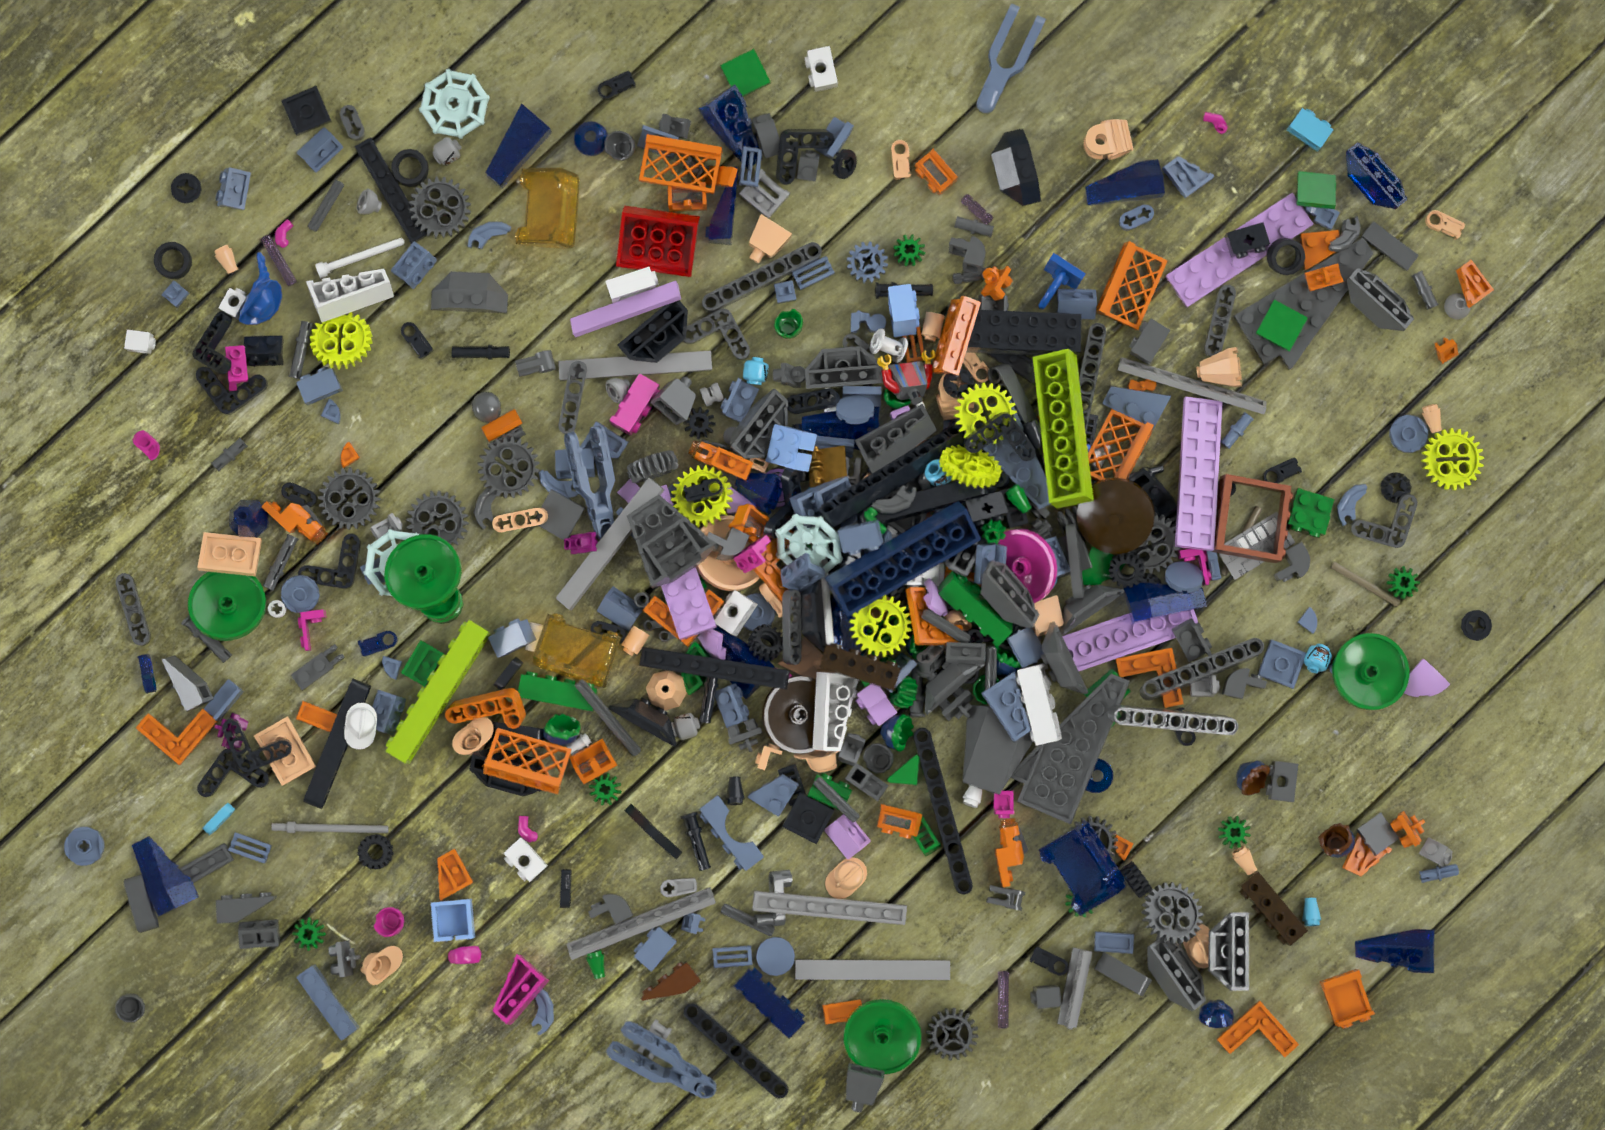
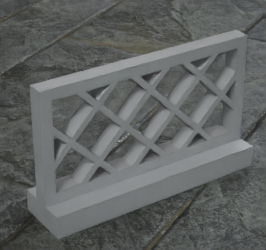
M1072 948L1057 1024L1064 1025L1069 1029L1077 1028L1092 951Z

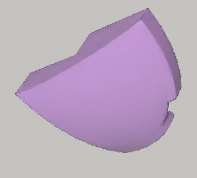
M928 578L924 582L928 593L923 599L928 608L939 616H945L948 613L945 600L938 594L939 588Z
M713 629L700 633L698 638L710 658L725 660L726 648L722 647L723 634Z
M1421 659L1409 674V682L1404 694L1412 697L1426 695L1430 697L1445 690L1450 683L1425 659Z

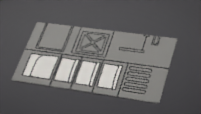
M1273 513L1224 543V545L1273 554L1278 513ZM1289 531L1287 539L1284 540L1285 549L1295 543ZM1219 553L1235 580L1264 562Z

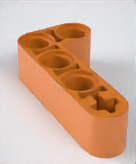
M507 688L456 700L446 710L445 718L448 722L454 724L502 713L505 724L509 728L516 729L525 719L526 711L519 692L516 689ZM506 697L511 698L513 702H509ZM488 701L493 702L495 706H491ZM470 705L475 706L477 710H473ZM512 715H516L519 720L514 719Z

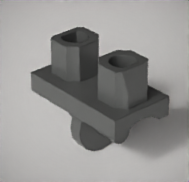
M781 363L780 369H773V380L775 382L781 381L782 385L801 388L800 383L805 381V368Z
M959 687L952 693L956 698L952 703L945 699L939 704L942 710L941 713L948 721L954 716L958 720L963 715L967 719L970 717L967 711L972 708L969 702L974 697L967 689L964 690Z
M754 718L744 722L748 731L746 733L740 734L737 725L729 727L728 735L730 739L728 741L730 745L745 740L744 743L739 744L740 750L748 748L749 752H753L751 746L758 744L757 738L750 741L748 738L763 733Z
M350 940L336 942L335 945L329 946L330 957L337 956L338 960L337 964H331V974L339 975V977L354 975L353 968L356 967V960L361 959V955H355L354 948H350Z

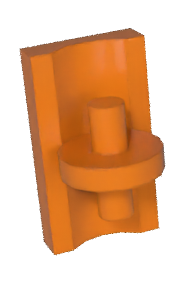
M1338 263L1304 273L1310 292L1344 282Z
M1005 266L1002 270L992 267L986 268L983 271L986 285L981 294L984 297L990 295L994 301L1004 297L1005 293L1001 287L1003 289L1007 288L1013 282L1008 275L1011 271L1010 267Z
M1402 811L1390 825L1395 832L1402 828L1405 829L1407 834L1400 838L1404 848L1412 845L1416 847L1422 841L1418 833L1424 832L1421 825L1425 821L1424 819L1418 821L1415 815L1410 817V821L1405 811Z

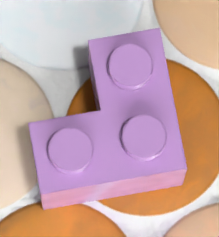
M870 684L856 694L858 698L855 700L861 710L864 708L869 713L867 718L872 725L877 724L879 727L897 713L879 686Z

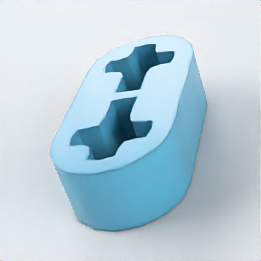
M229 803L224 805L203 827V830L209 836L212 835L233 814L235 808Z

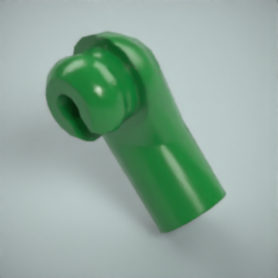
M869 507L867 512H864L866 521L877 520L874 518L877 515V511ZM879 522L881 533L883 535L886 532L887 528Z

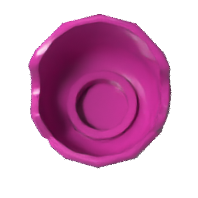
M394 907L383 908L376 915L374 929L379 935L392 937L399 934L403 929L404 916L399 909Z

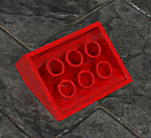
M625 205L621 216L616 266L637 270L650 267L651 272L691 277L700 216Z

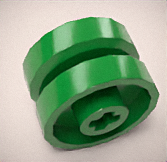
M457 588L455 593L445 603L432 609L421 610V612L432 622L438 624L450 623L462 612L464 605L463 596Z

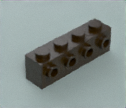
M832 642L830 646L826 645L819 668L894 691L901 668L897 667L898 663L889 660L883 663L879 661V657L868 654V657L860 655V651L851 648L848 652L842 650L841 645Z
M1258 871L1251 874L1238 885L1241 889L1239 891L1241 896L1253 903L1252 909L1258 915L1262 914L1266 919L1264 923L1270 930L1274 928L1278 933L1277 939L1283 945L1291 946L1308 932Z

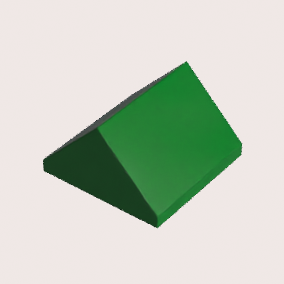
M914 755L888 777L886 781L888 783L917 785L919 757Z

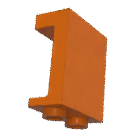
M1358 969L1320 981L1334 1024L1337 1027L1341 1026L1342 1029L1352 1026V1022L1357 1020L1360 1022L1368 1021L1371 1019L1370 1016L1375 1014L1370 1007L1361 981L1362 976Z

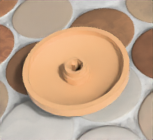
M720 516L722 521L714 519L715 525L708 522L707 527L703 526L700 530L705 535L711 532L725 539L731 529L728 525L735 516ZM746 520V527H754L758 529L755 525ZM747 541V543H746V545H745L744 548H746V547H747L748 545H750L751 543H749V542ZM711 551L707 558L696 566L697 571L706 582L725 591L744 590L760 579L753 569L744 573L739 569L734 559L728 561L716 559L718 551Z

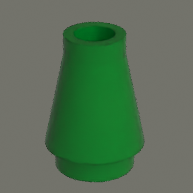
M1019 484L1014 485L1005 492L1007 499L1022 514L1032 508L1023 487H1020Z
M599 949L587 954L586 961L593 973L594 979L605 977L604 953H602V950Z

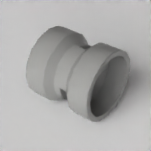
M718 383L712 384L709 388L699 389L706 407L712 405L715 401L720 402L724 400Z

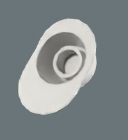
M357 703L351 706L347 712L344 735L347 744L352 748L364 749L374 741L377 714L369 704Z

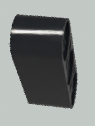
M492 721L494 726L493 734L489 741H493L497 728L544 741V729L521 725L516 729H512L505 723ZM499 735V742H510L508 737ZM524 741L516 743L517 745L528 746Z

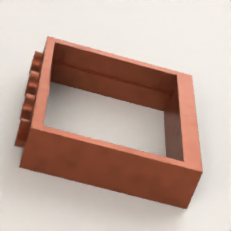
M1229 474L1220 476L1217 494L1214 550L1210 552L1270 563L1281 562L1285 556L1284 540L1288 536L1286 524L1290 518V511L1288 509L1293 497L1291 486ZM1232 483L1281 492L1273 554L1224 545Z

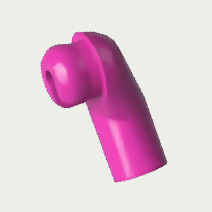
M1209 112L1204 113L1203 121L1212 123L1219 134H1224L1227 131L1228 126L1223 116Z
M288 219L275 231V242L281 248H285L289 244V241L286 239V233L294 226Z
M519 816L518 833L526 842H535L538 834L528 828V816Z

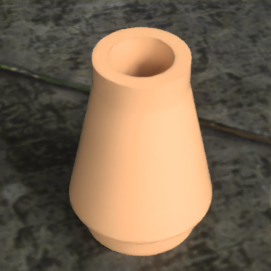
M228 244L214 251L216 254L215 258L228 274L238 270L232 248H229Z
M1431 404L1422 407V415L1430 432L1441 431V414L1438 405Z
M1243 845L1232 852L1233 860L1247 875L1257 871L1249 848Z

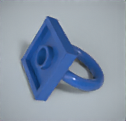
M1053 253L1044 270L1052 275L1054 281L1039 302L1038 308L1041 310L1046 308L1061 284L1077 289L1086 273Z

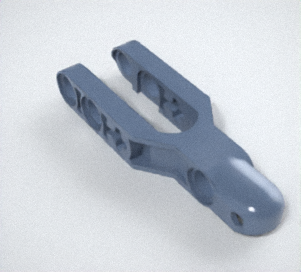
M1012 3L988 54L991 71L976 104L977 109L985 114L991 113L995 109L1008 79L1023 71L1046 21L1045 18L1037 15L1014 66L1008 69L1000 67L996 59L1020 9L1019 6Z
M602 425L590 427L589 430L600 487L595 493L590 490L586 466L583 465L581 455L582 447L579 445L575 431L564 435V443L574 489L585 499L594 532H596V537L601 540L614 523L610 493L615 482V476L605 430Z
M631 1021L625 1022L621 1028L622 1034L632 1040L634 1044L643 1046L650 1050V1053L672 1064V1067L664 1068L616 1041H613L606 1050L607 1055L612 1060L654 1083H672L703 1099L710 1098L716 1093V1082L703 1074L699 1068L683 1060L675 1045Z

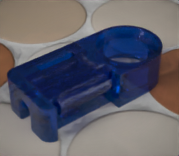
M384 631L376 634L377 637L363 640V642L359 640L358 645L361 648L362 656L367 657L395 647L398 643L397 635L392 631ZM387 634H392L394 637V642L391 645H386L383 641L384 636Z
M150 654L140 655L138 660L145 693L156 692L157 687Z

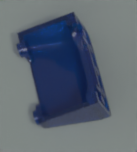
M1086 820L1038 850L1043 862L1055 864L1074 896L1072 897L1071 906L1075 912H1078L1079 916L1116 896L1126 887V881L1090 823Z

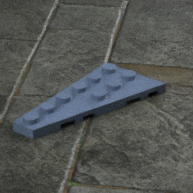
M996 403L989 405V407H994ZM983 408L981 417H985L988 422L987 416L990 415V412L985 411ZM1012 414V417L1016 419V423L1023 430L1018 414ZM981 421L975 422L976 429L983 425ZM1017 431L1013 432L1010 436L1011 441H1018L1020 433ZM1002 435L1004 440L1001 441L997 438L996 444L991 442L983 448L985 452L989 453V456H994V460L999 461L998 465H1001V469L1005 471L1014 483L1023 487L1025 494L1039 509L1051 505L1049 503L1046 475L1036 453L1032 460L1023 461L1016 454L1004 435ZM1023 444L1019 445L1023 450L1022 455L1028 456L1030 449H1026Z

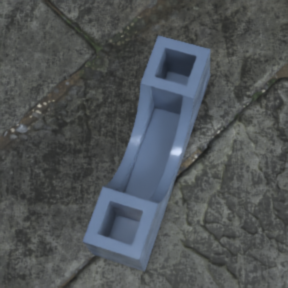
M718 795L699 809L701 811L699 816L705 824L707 822L713 827L711 832L717 839L720 837L723 840V848L728 854L732 853L735 856L734 863L740 870L744 868L747 871L764 858L753 841L741 843L733 840L728 835L725 820L730 810Z
M316 964L296 977L340 1040L345 1039L360 1028L349 1011L337 1000Z

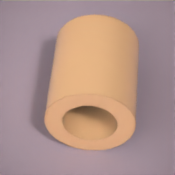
M926 312L921 333L922 336H925V340L935 342L936 339H940L944 315Z
M633 625L621 644L624 647L623 651L631 656L634 653L638 655L650 635Z

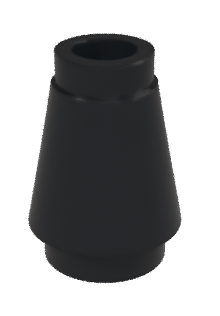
M1034 419L1023 424L1022 431L1034 449L1042 447L1040 423Z
M729 777L726 794L728 805H742L743 800H745L741 777Z

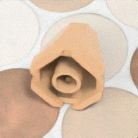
M1228 348L1201 361L1200 366L1196 367L1198 378H1201L1202 382L1229 387H1242L1241 381H1238L1242 380L1240 359L1235 354L1238 353V348Z
M668 670L653 674L646 687L651 704L665 711L680 707L687 694L683 677ZM664 686L669 687V691L667 693H664L662 691Z

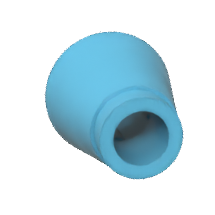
M1305 898L1302 918L1304 926L1320 925L1321 916L1316 898Z

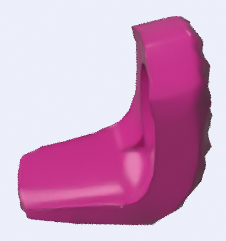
M144 430L137 432L132 439L134 445L151 461L156 459L160 451V445L156 439Z
M478 946L455 948L448 953V960L453 964L479 963L481 959V950Z

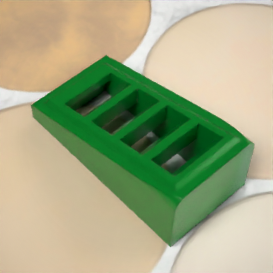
M922 816V824H920L919 830L924 827L927 830L920 833L917 837L913 836L925 857H927L942 846ZM911 820L904 822L908 830L910 829ZM930 834L929 838H927L923 842L920 841V839ZM932 841L935 842L933 845L929 846L928 848H926V849L924 848V846H926V845L929 844L930 842H932Z

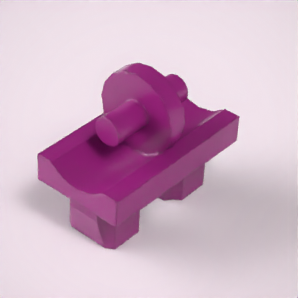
M596 532L570 535V538L564 539V549L571 550V554L597 551L596 545L598 541L596 539Z
M231 713L230 719L238 720L243 731H246L249 721L241 718L238 714ZM222 718L221 725H214V728L219 729L217 734L219 738H223L222 727L227 719ZM229 723V726L226 729L232 731L233 737H230V739L232 740L236 737L234 736V729L237 726L231 725V723ZM224 735L221 746L230 749ZM235 741L234 747L241 748L243 741Z

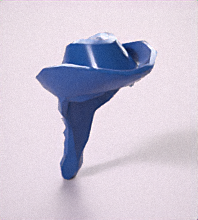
M260 252L257 253L259 278L253 283L251 292L246 296V301L240 311L239 321L245 325H257L270 320L278 311L282 300L281 285L276 280H270V274L265 266V257Z

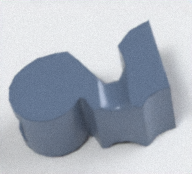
M861 311L851 313V334L859 331L860 323H865L870 333H875L878 329L885 328L886 319L881 314H874L870 317L869 313Z

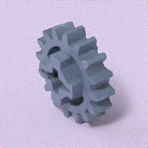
M862 242L860 248L857 245L854 246L855 252L850 250L849 254L852 257H848L847 261L851 264L847 265V269H852L851 276L857 275L856 281L862 278L863 283L867 279L873 283V278L880 280L879 274H885V270L882 268L888 267V264L884 263L888 257L882 256L885 250L879 251L878 244L873 247L872 242H869L868 246H865V243ZM869 250V253H866V254L860 253V252H862V251ZM876 254L880 259V265L875 261ZM871 257V262H870V264H868L867 266H865V268L863 269V267H864V261H863V260L867 261V260ZM855 260L860 265L859 270H857L855 267ZM868 271H873V272H875V273L869 274V275H866V274H865V273L868 272Z

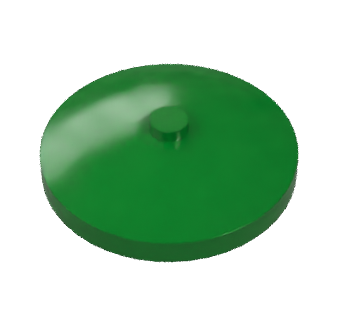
M430 534L412 536L398 544L390 553L384 570L385 583L390 594L398 603L413 610H428L445 603L455 593L462 575L461 561L455 549L443 538Z
M207 572L195 582L190 591L188 611L193 624L202 634L215 640L231 641L248 635L260 624L266 611V596L261 583L255 576Z
M1366 633L1349 639L1340 647L1333 661L1332 676L1337 691L1345 701L1359 709L1369 711L1380 710L1394 704L1403 695L1409 682L1410 671L1405 653L1393 640L1380 634Z
M887 999L871 1000L857 1007L847 1019L844 1028V1046L847 1054L856 1065L885 1071V1074H892L905 1069L916 1058L921 1046V1028L915 1015L904 1005Z

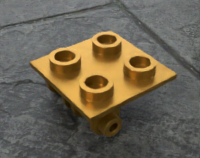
M845 445L823 449L814 446L813 451L808 450V454L812 455L809 467L810 488L847 476Z

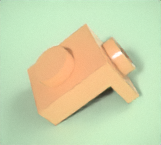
M769 743L768 747L764 746L762 753L758 752L755 763L759 764V769L765 770L770 752L782 755L783 751H780L776 745Z

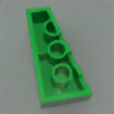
M954 571L939 584L938 594L956 611L962 610V614L968 622L974 621L980 628L979 632L984 636L988 634L993 638L994 641L992 643L996 647L1012 633V623L1004 621L982 596L979 585L971 583L967 577Z

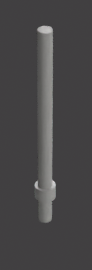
M288 821L287 823H272V831H287V833H296V831L388 833L389 826L296 824V822Z

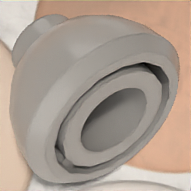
M369 188L365 189L358 199L357 211L359 214L365 215L379 212L382 202L378 200L375 192Z
M1454 293L1448 296L1444 303L1445 312L1452 319H1463L1471 310V307L1468 308L1464 294Z
M619 378L607 380L606 391L609 397L618 404L621 401L623 402L631 387L630 382L627 379L622 380Z

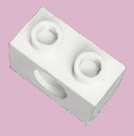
M830 46L807 51V57H804L806 68L811 70V75L808 76L810 86H814L815 92L837 87L838 82ZM822 65L826 70L823 73H818L815 68Z
M734 590L733 593H729L726 597L724 607L720 608L715 614V623L731 635L737 636L758 604ZM736 607L738 613L735 617H732L731 610Z
M522 837L504 852L506 856L504 860L511 867L515 865L519 870L517 874L524 881L528 880L531 882L548 866ZM522 855L528 856L530 860L527 866H522L519 862Z

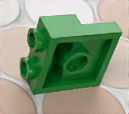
M1297 488L1290 510V518L1286 525L1291 526L1290 529L1296 532L1307 531L1309 532L1308 535L1320 538V536H1324L1335 499Z

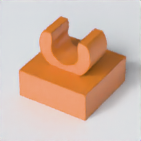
M1443 338L1444 344L1441 346L1437 342L1435 343L1438 360L1442 364L1458 355L1457 343L1453 339L1449 341L1447 338Z

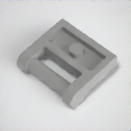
M761 169L759 181L761 180L780 197L776 200L759 185L758 187L746 186L739 195L769 219L791 193L787 190L784 191L765 175L766 172Z

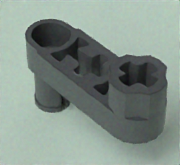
M790 870L769 872V892L784 893V887H791L792 875ZM770 912L754 915V925L756 927L785 925L786 918L785 914Z

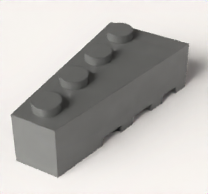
M921 404L856 439L855 442L870 471L874 473L912 450L934 433L936 428L924 405Z

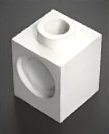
M229 288L219 309L239 319L240 311L246 301V293L238 288L235 291ZM239 298V304L232 307L230 304L231 300Z
M127 330L124 349L131 352L151 354V350L155 348L156 340L153 338L154 335L149 332Z

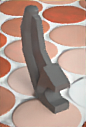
M1358 216L1351 218L1352 224L1349 219L1343 220L1342 233L1340 237L1330 242V251L1341 252L1350 248L1360 234Z
M491 486L487 487L478 496L473 511L477 523L483 530L486 528L483 524L484 519H489L491 523L493 522L491 503L496 498L497 490L490 493Z
M902 486L893 498L877 500L872 504V508L880 513L891 514L907 509L915 499L916 488L913 487L911 494H906V486Z

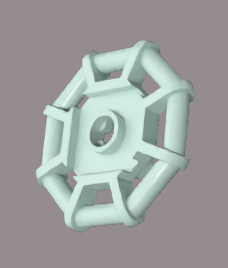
M446 69V72L429 83H425L419 112L423 114L433 129V133L462 139L464 135L478 126H483L487 103L490 97L476 79V75ZM452 79L466 81L464 86L454 84ZM448 80V84L445 88L440 90L435 88L444 81ZM470 85L478 94L477 97H472L468 91ZM434 92L436 94L434 105H429L431 93ZM454 99H457V103H459V106L452 108V106L449 105V102H453ZM480 102L478 114L476 116L472 113L474 103ZM430 111H437V113L441 117L438 123L436 122ZM469 117L474 119V121L461 128V122L466 121ZM444 122L454 123L457 129L443 127L442 125Z
M795 514L775 532L777 536L776 556L786 565L793 562L788 555L792 554L797 559L804 553L810 554L811 563L824 568L826 576V573L842 563L843 558L841 556L839 534L821 516L808 517ZM803 524L815 525V527L806 528L807 526H804ZM794 526H797L798 529L793 534L788 532ZM819 527H820L821 529H823L829 536H826V535L819 529ZM784 538L790 540L789 548L785 549ZM805 542L807 544L812 543V549L807 548ZM830 542L833 543V552L828 548ZM825 557L830 558L831 560L823 566L821 561Z
M389 529L387 533L371 545L368 544L366 566L363 572L379 591V595L392 596L387 589L386 583L383 585L375 575V572L380 571L384 576L387 559L398 545L395 539L405 540L419 535L418 533L414 534ZM391 540L392 546L382 552L378 549ZM375 553L381 556L380 564L377 568H373Z

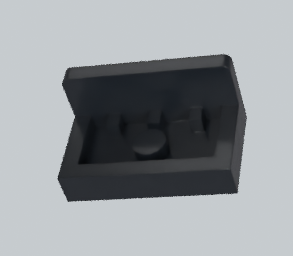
M283 335L244 336L247 366L284 365Z

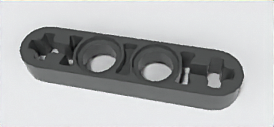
M1231 285L1222 286L1217 294L1204 346V352L1208 357L1221 352L1236 297L1235 288ZM1228 289L1232 296L1227 298L1226 303H1219V300L1221 302L1224 301L1225 295L1222 292ZM1219 307L1227 309L1226 317H1220L1217 314ZM1215 325H1219L1223 329V333L1219 336L1215 335L1212 331ZM1210 337L1213 339H1221V342H1216L1215 348H1217L1218 351H1215L1214 353H1211V349H1208V346H1212L1214 341L1210 340Z
M582 361L573 362L569 368L559 419V430L564 434L573 432L577 424L587 373V366ZM578 364H581V368H584V371L580 372L578 377H582V382L571 380V375L573 377L576 375L573 367H576ZM573 382L578 383L580 386V391L576 394L571 393L569 390V386ZM572 401L576 404L574 412L566 410L567 402ZM564 413L575 415V419L570 418V424L573 427L569 428L568 431H565V427L562 426V423L567 421V417H563Z
M1076 523L1066 524L1072 592L1074 599L1084 598V586Z
M122 573L117 576L115 582L133 642L144 646L150 642L151 634L135 580L131 575ZM123 577L130 580L127 583L128 589H133V592L130 591L123 594L122 591H126V587L120 584L123 581ZM129 595H133L136 599L132 606H128L125 602L126 597ZM135 613L141 616V621L138 624H133L131 621V616ZM142 625H144V628H140L141 633L146 634V637L143 638V642L141 640H137V637L139 636V631L137 629L134 630V627H141Z
M786 590L782 597L783 660L788 665L799 664L802 657L801 595L798 590ZM793 613V621L791 622L790 616ZM792 632L794 635L793 641H791L790 639Z

